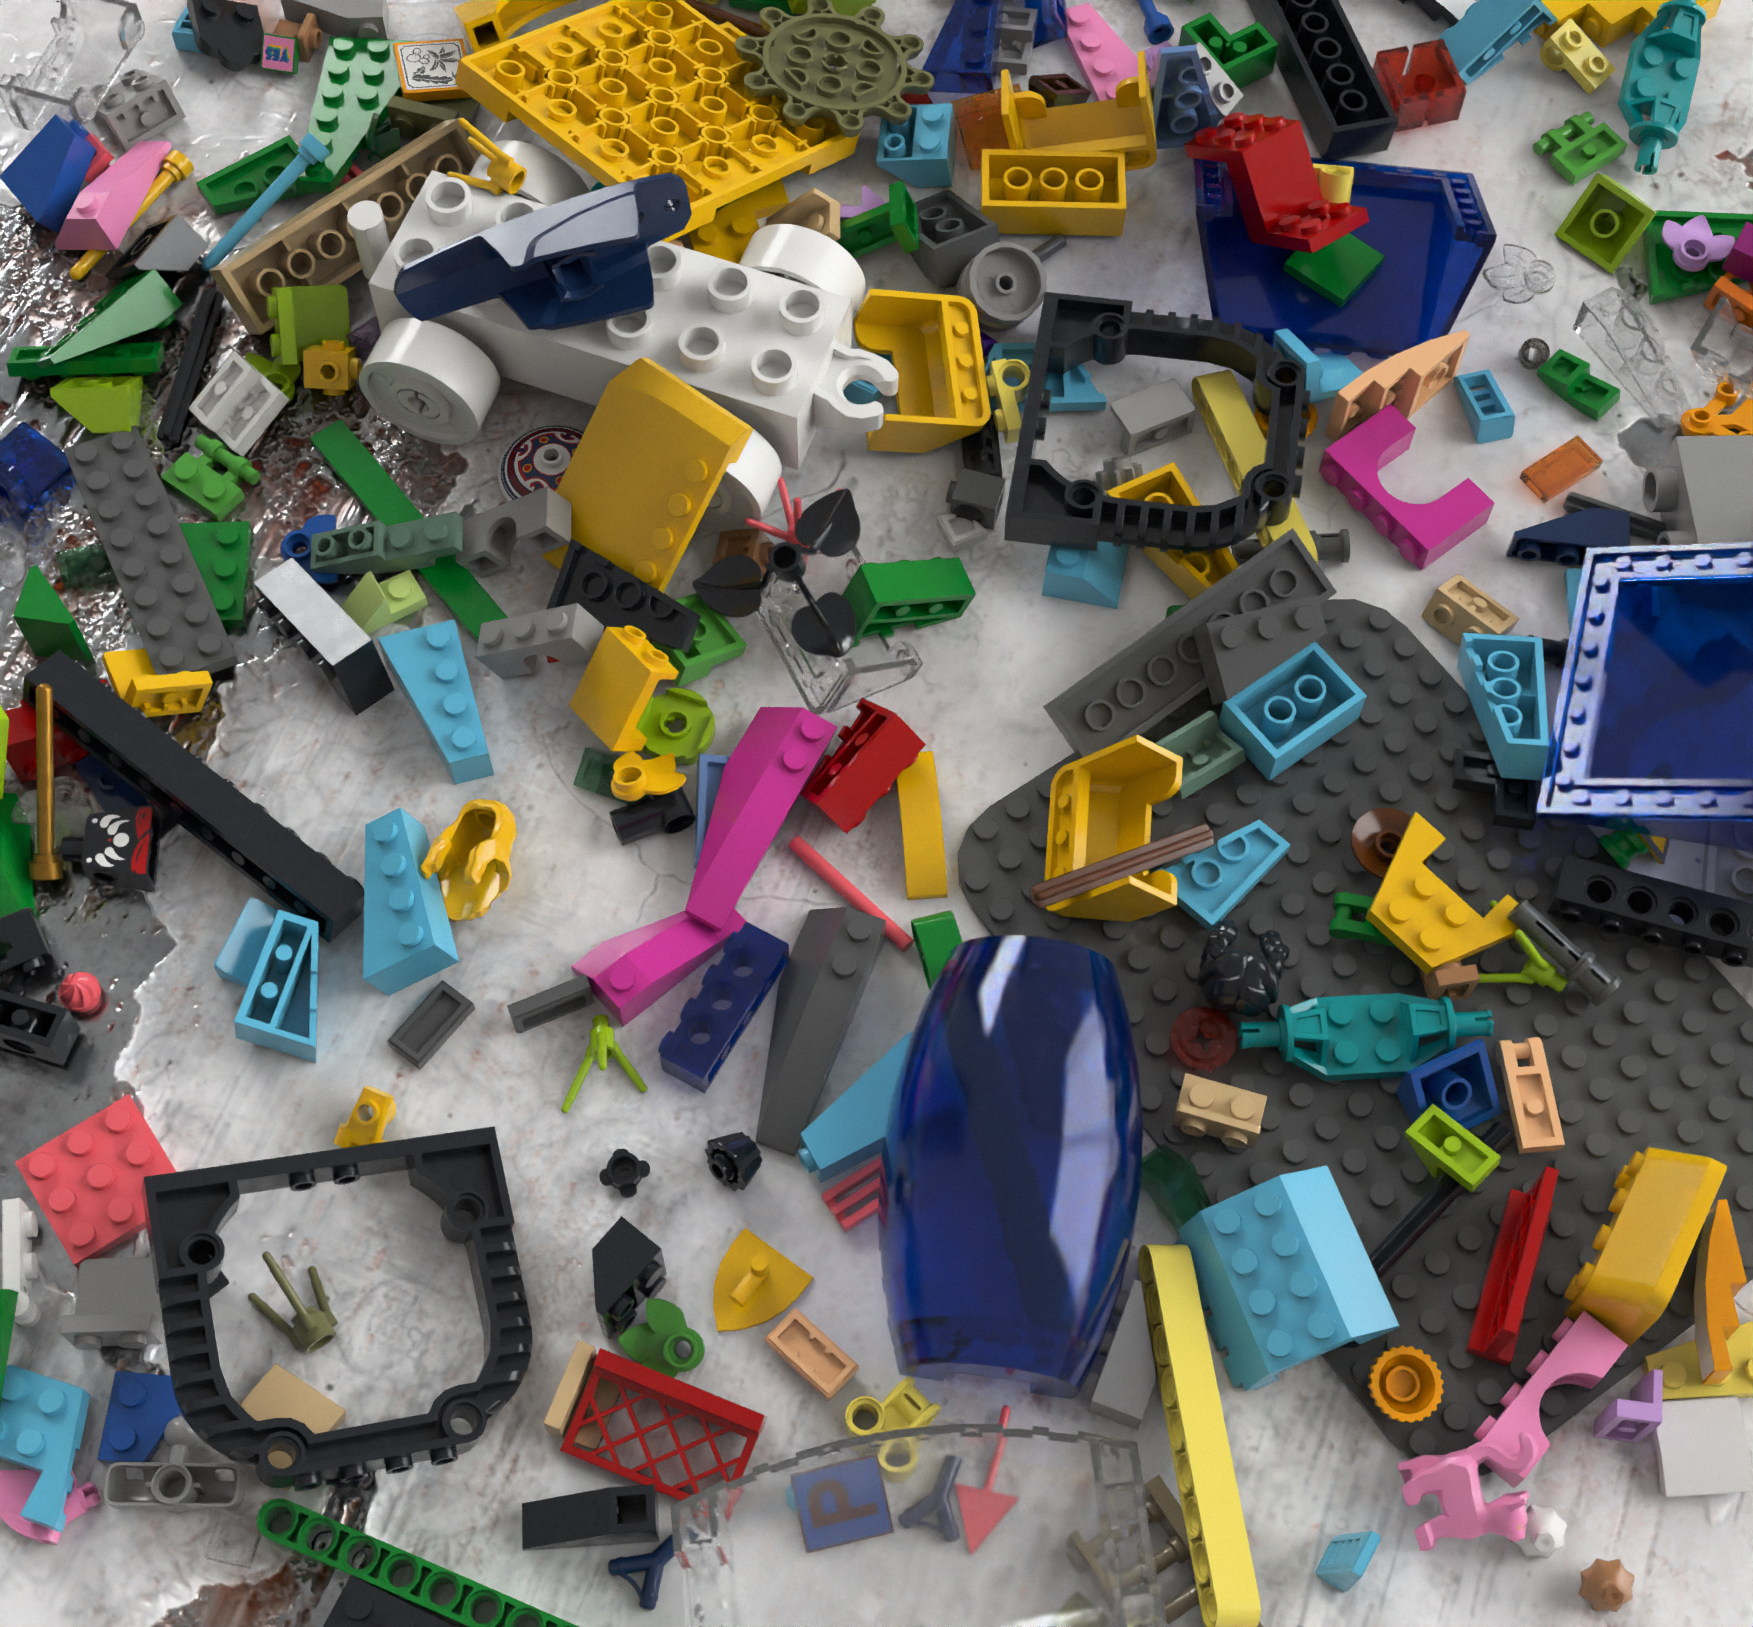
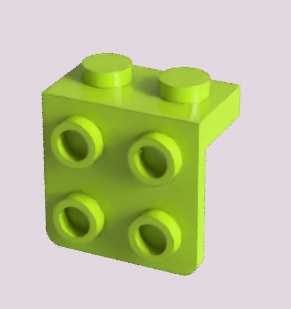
M334 284L271 287L272 296H267V312L269 319H274L275 334H270V347L272 357H277L278 363L282 365L298 364V362L303 361V350L311 345H322L324 340H341L345 342V347H352L348 293L345 286Z

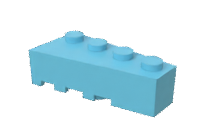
M455 619L378 637L388 668L392 671L404 696L414 709L420 724L430 737L435 750L455 785L494 775Z

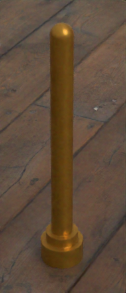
M42 683L36 688L37 853L33 854V861L29 862V878L34 880H55L63 878V861L59 860V853L54 852L53 689L49 684Z

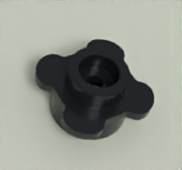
M617 1149L608 1161L607 1168L600 1171V1182L604 1186L611 1185L618 1189L622 1197L631 1198L636 1195L637 1185L641 1179L650 1174V1166L645 1160L639 1161L628 1150ZM623 1170H627L629 1172V1174L625 1177L621 1175V1172Z

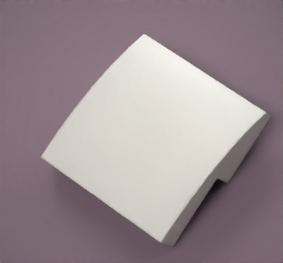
M234 351L188 409L207 428L214 431L234 452L244 457L290 399L253 365Z
M1738 1397L1663 1400L1662 1423L1650 1433L1651 1446L1657 1449L1660 1494L1665 1497L1753 1492L1751 1457Z

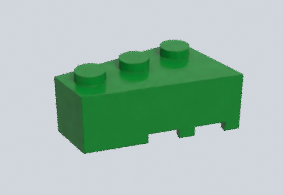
M934 557L929 560H900L890 563L868 562L859 565L841 595L852 606L856 618V635L851 648L860 645V638L879 633L882 639L894 636L892 629L914 624L917 630L960 618L976 595L960 558L942 559L941 557Z

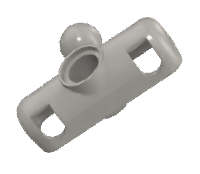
M183 1416L173 1418L168 1422L164 1430V1440L167 1446L170 1447L168 1463L117 1462L112 1464L106 1472L103 1496L106 1503L114 1509L126 1507L137 1510H168L177 1514L185 1513L189 1510L212 1511V1509H224L232 1511L240 1507L245 1494V1477L238 1466L229 1463H187L188 1451L197 1444L199 1437L191 1429ZM125 1468L142 1469L144 1480L127 1479ZM216 1469L232 1470L234 1481H217ZM177 1479L186 1480L185 1489L179 1496L174 1498L166 1497V1491L171 1482Z

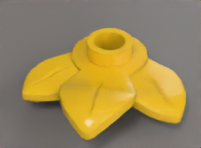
M630 751L620 756L613 765L614 774L611 781V791L619 799L636 801L646 794L662 795L677 790L685 783L686 775L675 772L676 761L673 753L642 761V758L637 753Z

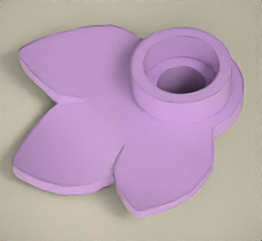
M1699 215L1689 220L1683 226L1674 221L1666 220L1661 232L1664 243L1673 251L1674 262L1680 268L1691 272L1704 269L1708 262L1724 260L1728 257L1735 243V238L1730 235L1713 236L1704 215Z

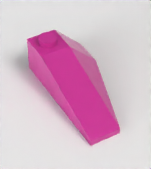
M734 908L721 932H718L682 911L603 941L573 964L571 969L578 977L586 975L592 993L624 1027L749 928V923Z

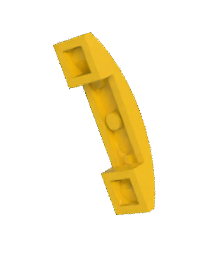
M933 751L919 752L917 760L910 767L904 769L895 779L899 801L907 900L947 898L943 828Z

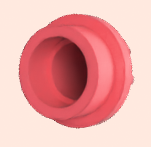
M87 972L68 974L60 983L58 989V997L61 1004L69 1011L79 1013L93 1009L101 995L100 983L96 977Z

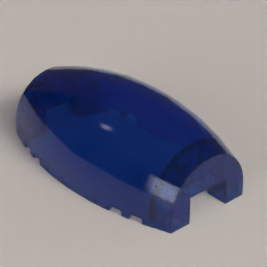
M998 935L971 939L958 944L951 950L924 1002L909 1039L890 1102L880 1169L878 1231L883 1273L881 1279L887 1303V1323L894 1345L899 1375L943 1381L951 1372L1030 1383L1029 1393L1074 1399L1080 1393L1104 1341L1124 1281L1135 1233L1142 1180L1143 1152L1140 1071L1131 1020L1114 964L1096 951L1074 943L1037 936Z

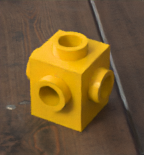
M324 340L322 345H311L303 350L304 388L323 389V394L344 395L345 390H349L356 385V380H359V374L362 370L361 359L356 358V347H345V342L341 340Z

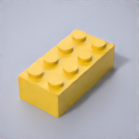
M982 149L980 212L998 225L999 234L1122 236L1126 215L1125 152Z

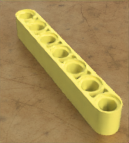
M1227 369L1193 377L1192 393L1195 404L1239 496L1242 493L1246 474L1253 467L1264 463L1266 440L1232 370ZM1292 498L1287 520L1276 526L1265 525L1257 537L1262 548H1265L1293 528L1318 564L1315 543Z

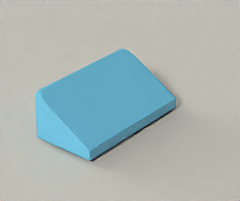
M253 897L248 899L214 963V968L220 978L248 987L278 910Z

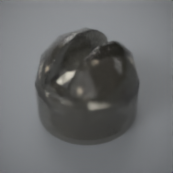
M1539 338L1526 340L1518 351L1519 363L1523 368L1529 370L1540 368L1550 356L1549 346ZM1530 348L1535 349L1532 361L1528 359Z

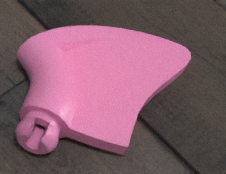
M73 1468L71 1471V1475L74 1477L72 1492L66 1496L63 1511L67 1516L65 1527L72 1520L88 1513V1508L97 1506L101 1500L99 1490L94 1483L87 1482L83 1486H79ZM30 1469L0 1470V1518L13 1530L30 1540L43 1544L57 1545L62 1533L29 1522L20 1516L41 1473Z

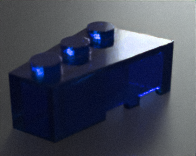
M955 0L922 70L931 73L934 77V85L929 92L994 94L1004 0Z

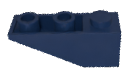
M1591 507L1515 531L1506 551V557L1519 558L1528 562L1536 560L1554 562L1562 566L1579 565L1604 570H1620L1630 551V512Z

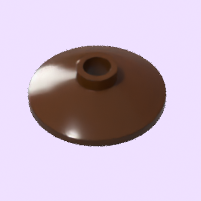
M1383 807L1372 809L1364 813L1357 820L1351 832V848L1358 863L1368 873L1383 880L1412 816L1398 809ZM1381 847L1389 849L1391 854L1385 852ZM1429 857L1423 862L1425 866L1428 863Z

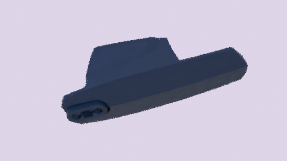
M671 172L653 175L598 189L511 219L403 265L396 277L393 292L404 309L421 322L498 298L517 315L529 330H558L651 309L654 306V285L647 250L650 245L670 237L686 227L692 215L686 184L681 177Z

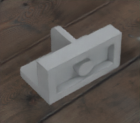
M1176 379L1164 381L1112 401L1110 405L1111 412L1123 428L1120 448L1125 455L1133 456L1192 433L1196 408Z

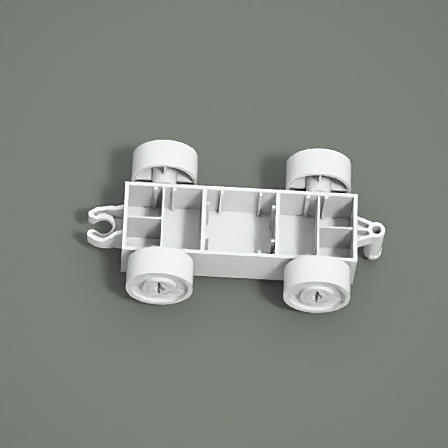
M501 140L493 142L501 151L514 158V162L527 170L526 179L522 187L513 195L503 190L497 196L486 189L468 185L458 178L447 177L446 174L431 170L391 243L380 204L368 200L360 201L354 204L348 211L349 227L353 231L363 274L370 280L368 284L381 331L377 343L359 374L360 388L368 402L383 417L402 430L427 441L445 445H461L473 440L500 390V376L597 406L610 380L639 358L648 357L754 428L737 463H729L697 528L720 533L722 531L754 528L745 524V519L749 517L757 521L761 520L781 476V465L799 470L817 428L830 427L833 430L865 433L882 427L883 406L877 401L867 404H854L850 402L843 393L849 383L857 380L868 381L885 396H893L898 392L899 374L888 360L862 349H851L852 319L863 297L866 286L864 274L859 264L837 242L806 227L792 224H773L759 229L751 237L739 264L665 241H659L650 245L647 250L654 285L653 308L558 330H529L517 315L498 298L421 322L399 303L393 292L394 283L402 266L503 222L589 193L590 191L583 179L559 157L538 146L521 141ZM480 154L469 176L490 181V177L487 176V168L491 160Z

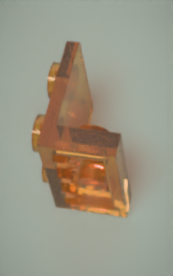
M1019 83L1012 85L1014 93L1022 92ZM1001 88L951 102L971 170L981 168L982 149H1010L1001 115Z

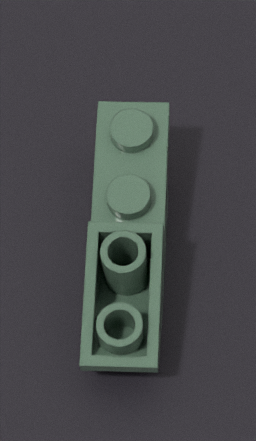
M450 512L386 526L380 520L312 534L310 569L318 573L366 574L371 571L372 574L432 567L436 564V558L462 553L463 518L457 512Z

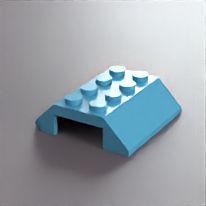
M1328 1166L1274 1177L1201 1210L1178 1229L1181 1238L1174 1244H1185L1191 1251L1202 1310L1207 1311L1211 1309L1213 1313L1205 1320L1218 1351H1229V1355L1222 1360L1234 1388L1243 1386L1245 1391L1258 1390L1278 1381L1277 1374L1353 1340L1361 1345L1400 1327Z

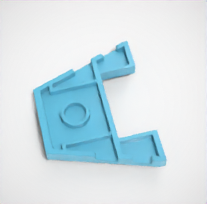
M9 1364L6 1367L0 1404V1459L41 1473L20 1516L29 1522L62 1533L67 1517L63 1513L66 1496L71 1494L74 1481L71 1471L75 1451L80 1450L90 1394L77 1386Z

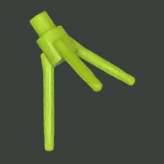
M1492 900L1490 902V907L1493 909L1498 904V902L1496 900ZM1520 929L1515 931L1514 939L1528 955V960L1524 964L1521 973L1479 974L1480 980L1478 983L1520 982L1533 984L1536 982L1542 987L1548 985L1558 993L1564 989L1568 982L1564 976L1556 972L1557 967L1540 956L1533 944Z
M596 1015L592 1019L593 1028L589 1032L590 1044L561 1107L563 1113L569 1112L590 1066L595 1060L598 1062L599 1070L604 1071L607 1068V1060L611 1058L616 1059L640 1092L644 1093L648 1089L640 1075L623 1054L618 1042L615 1041L614 1030L609 1027V1018L606 1015Z

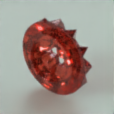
M1194 1007L1184 1011L1176 1018L1170 1031V1047L1173 1048L1177 1055L1178 1062L1183 1061L1193 1071L1203 1069L1212 1072L1215 1068L1226 1065L1233 1056L1237 1046V1034L1232 1022L1220 1011L1209 1007ZM1199 1026L1206 1038L1212 1037L1215 1039L1210 1041L1207 1053H1205V1049H1202L1200 1043L1193 1044V1042H1190L1196 1039Z

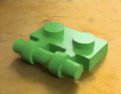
M1588 111L1580 116L1573 115L1565 120L1564 126L1557 130L1550 129L1542 134L1541 140L1533 144V150L1538 156L1546 152H1554L1551 155L1549 164L1572 186L1623 155L1628 145L1604 122L1593 128L1591 125L1594 123V117ZM1569 138H1577L1572 142L1567 140Z
M200 435L195 440L194 446L202 451L203 454L196 459L188 452H185L161 476V480L164 486L217 522H221L245 498L243 490L238 485L243 480L251 485L256 484L260 479L261 473L254 469L252 463L243 456L236 457L227 451V446L218 439L211 440L205 435ZM218 463L228 469L223 476L213 470Z

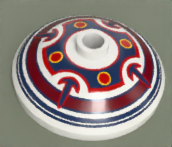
M547 425L529 430L517 437L503 453L498 467L499 487L506 502L547 486L556 492L585 431L566 425ZM550 458H557L554 461H548Z

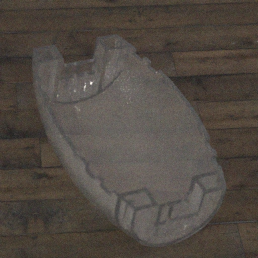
M952 1424L897 1429L838 1440L796 1452L797 1457L771 1466L766 1462L752 1468L753 1473L727 1483L723 1479L703 1489L701 1492L671 1505L673 1552L683 1570L686 1627H1167L1161 1584L1157 1580L1145 1507V1487L1137 1442L1108 1438L1078 1431V1435L1049 1432L1048 1427L1033 1426L1032 1430L1004 1429L1003 1424Z

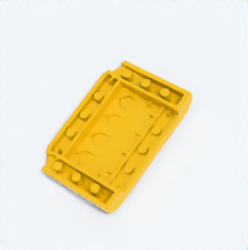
M648 357L639 358L608 382L556 490V493L572 503L571 539L576 540L588 549L664 593L729 463H737L754 428ZM569 544L544 553L543 558L558 569H561Z

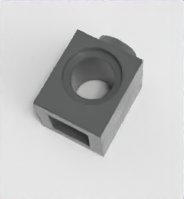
M962 468L958 481L951 480L946 495V503L951 504V514H956V517L972 522L975 520L984 528L994 530L1004 500L1006 479Z

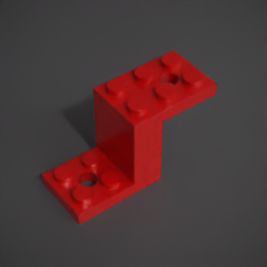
M1235 112L1224 117V123L1217 127H1207L1195 133L1194 139L1183 144L1187 158L1224 162L1227 164L1251 243L1314 253L1370 221L1365 207L1351 206L1348 202L1331 203L1327 199L1322 198L1299 120L1284 119L1283 116L1271 118L1264 117L1263 114L1244 115L1243 112Z

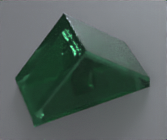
M1165 1144L1157 1147L1129 1166L1131 1173L1178 1235L1179 1228L1198 1212L1212 1206L1194 1164Z

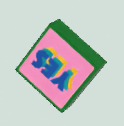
M263 33L260 69L298 74L300 49L297 38Z

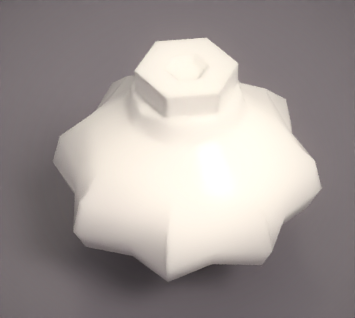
M1530 1504L1526 1509L1528 1520L1525 1528V1538L1515 1543L1521 1547L1526 1557L1540 1556L1548 1559L1554 1551L1564 1547V1534L1567 1523L1558 1517L1553 1506L1541 1508Z

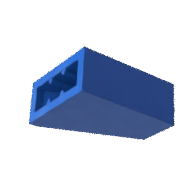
M55 114L0 175V179L38 223L59 234L77 198L96 148L86 138L89 132L75 119L68 122Z

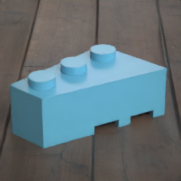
M278 909L234 1020L236 1038L316 1063L319 923L317 921Z

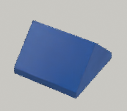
M1477 1039L1407 1071L1395 1092L1412 1123L1432 1104L1436 1105L1466 1130L1502 1114L1485 1041L1482 1039Z

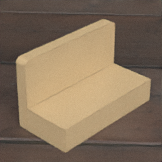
M578 1340L543 1422L548 1434L565 1439L595 1367L593 1365L597 1356L595 1346ZM602 1378L594 1394L600 1412L616 1406L621 1394L617 1384ZM591 1404L585 1419L595 1415ZM612 1414L603 1418L606 1427L608 1426ZM595 1421L581 1427L574 1444L593 1451L598 1449L603 1438L598 1422Z

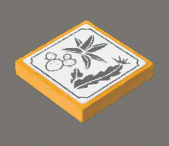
M463 38L393 43V53L403 98L414 101L471 98L469 94L455 84L459 59L467 56Z

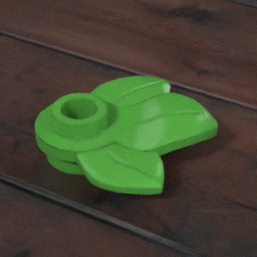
M658 1298L648 1299L646 1302L648 1323L634 1326L618 1338L620 1345L630 1357L642 1363L641 1365L672 1378H675L678 1372H687L696 1368L703 1360L705 1354V1344L698 1332L687 1327L682 1310L675 1304ZM680 1341L688 1342L691 1347V1353L686 1358L680 1357L676 1352V1346Z

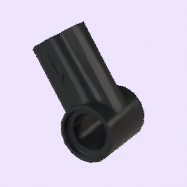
M682 786L667 794H648L647 798L609 812L614 831L622 846L661 831L665 834L681 832L690 827L696 819Z

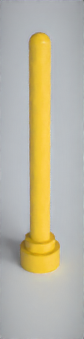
M172 150L163 159L162 172L151 184L130 227L172 182L185 181L194 171L193 164L183 153L178 150ZM88 250L70 269V277L75 281L81 280L109 250Z

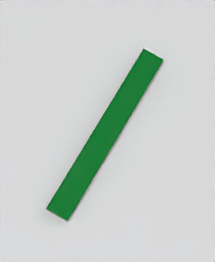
M342 419L310 437L312 446L374 521L380 520L386 526L424 518ZM455 554L436 558L435 566L415 569L477 644L481 623L508 618L469 570L456 562Z

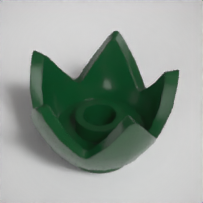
M374 112L367 128L365 147L371 151L366 159L376 165L401 149L399 128L391 130L389 122L376 128L379 116Z

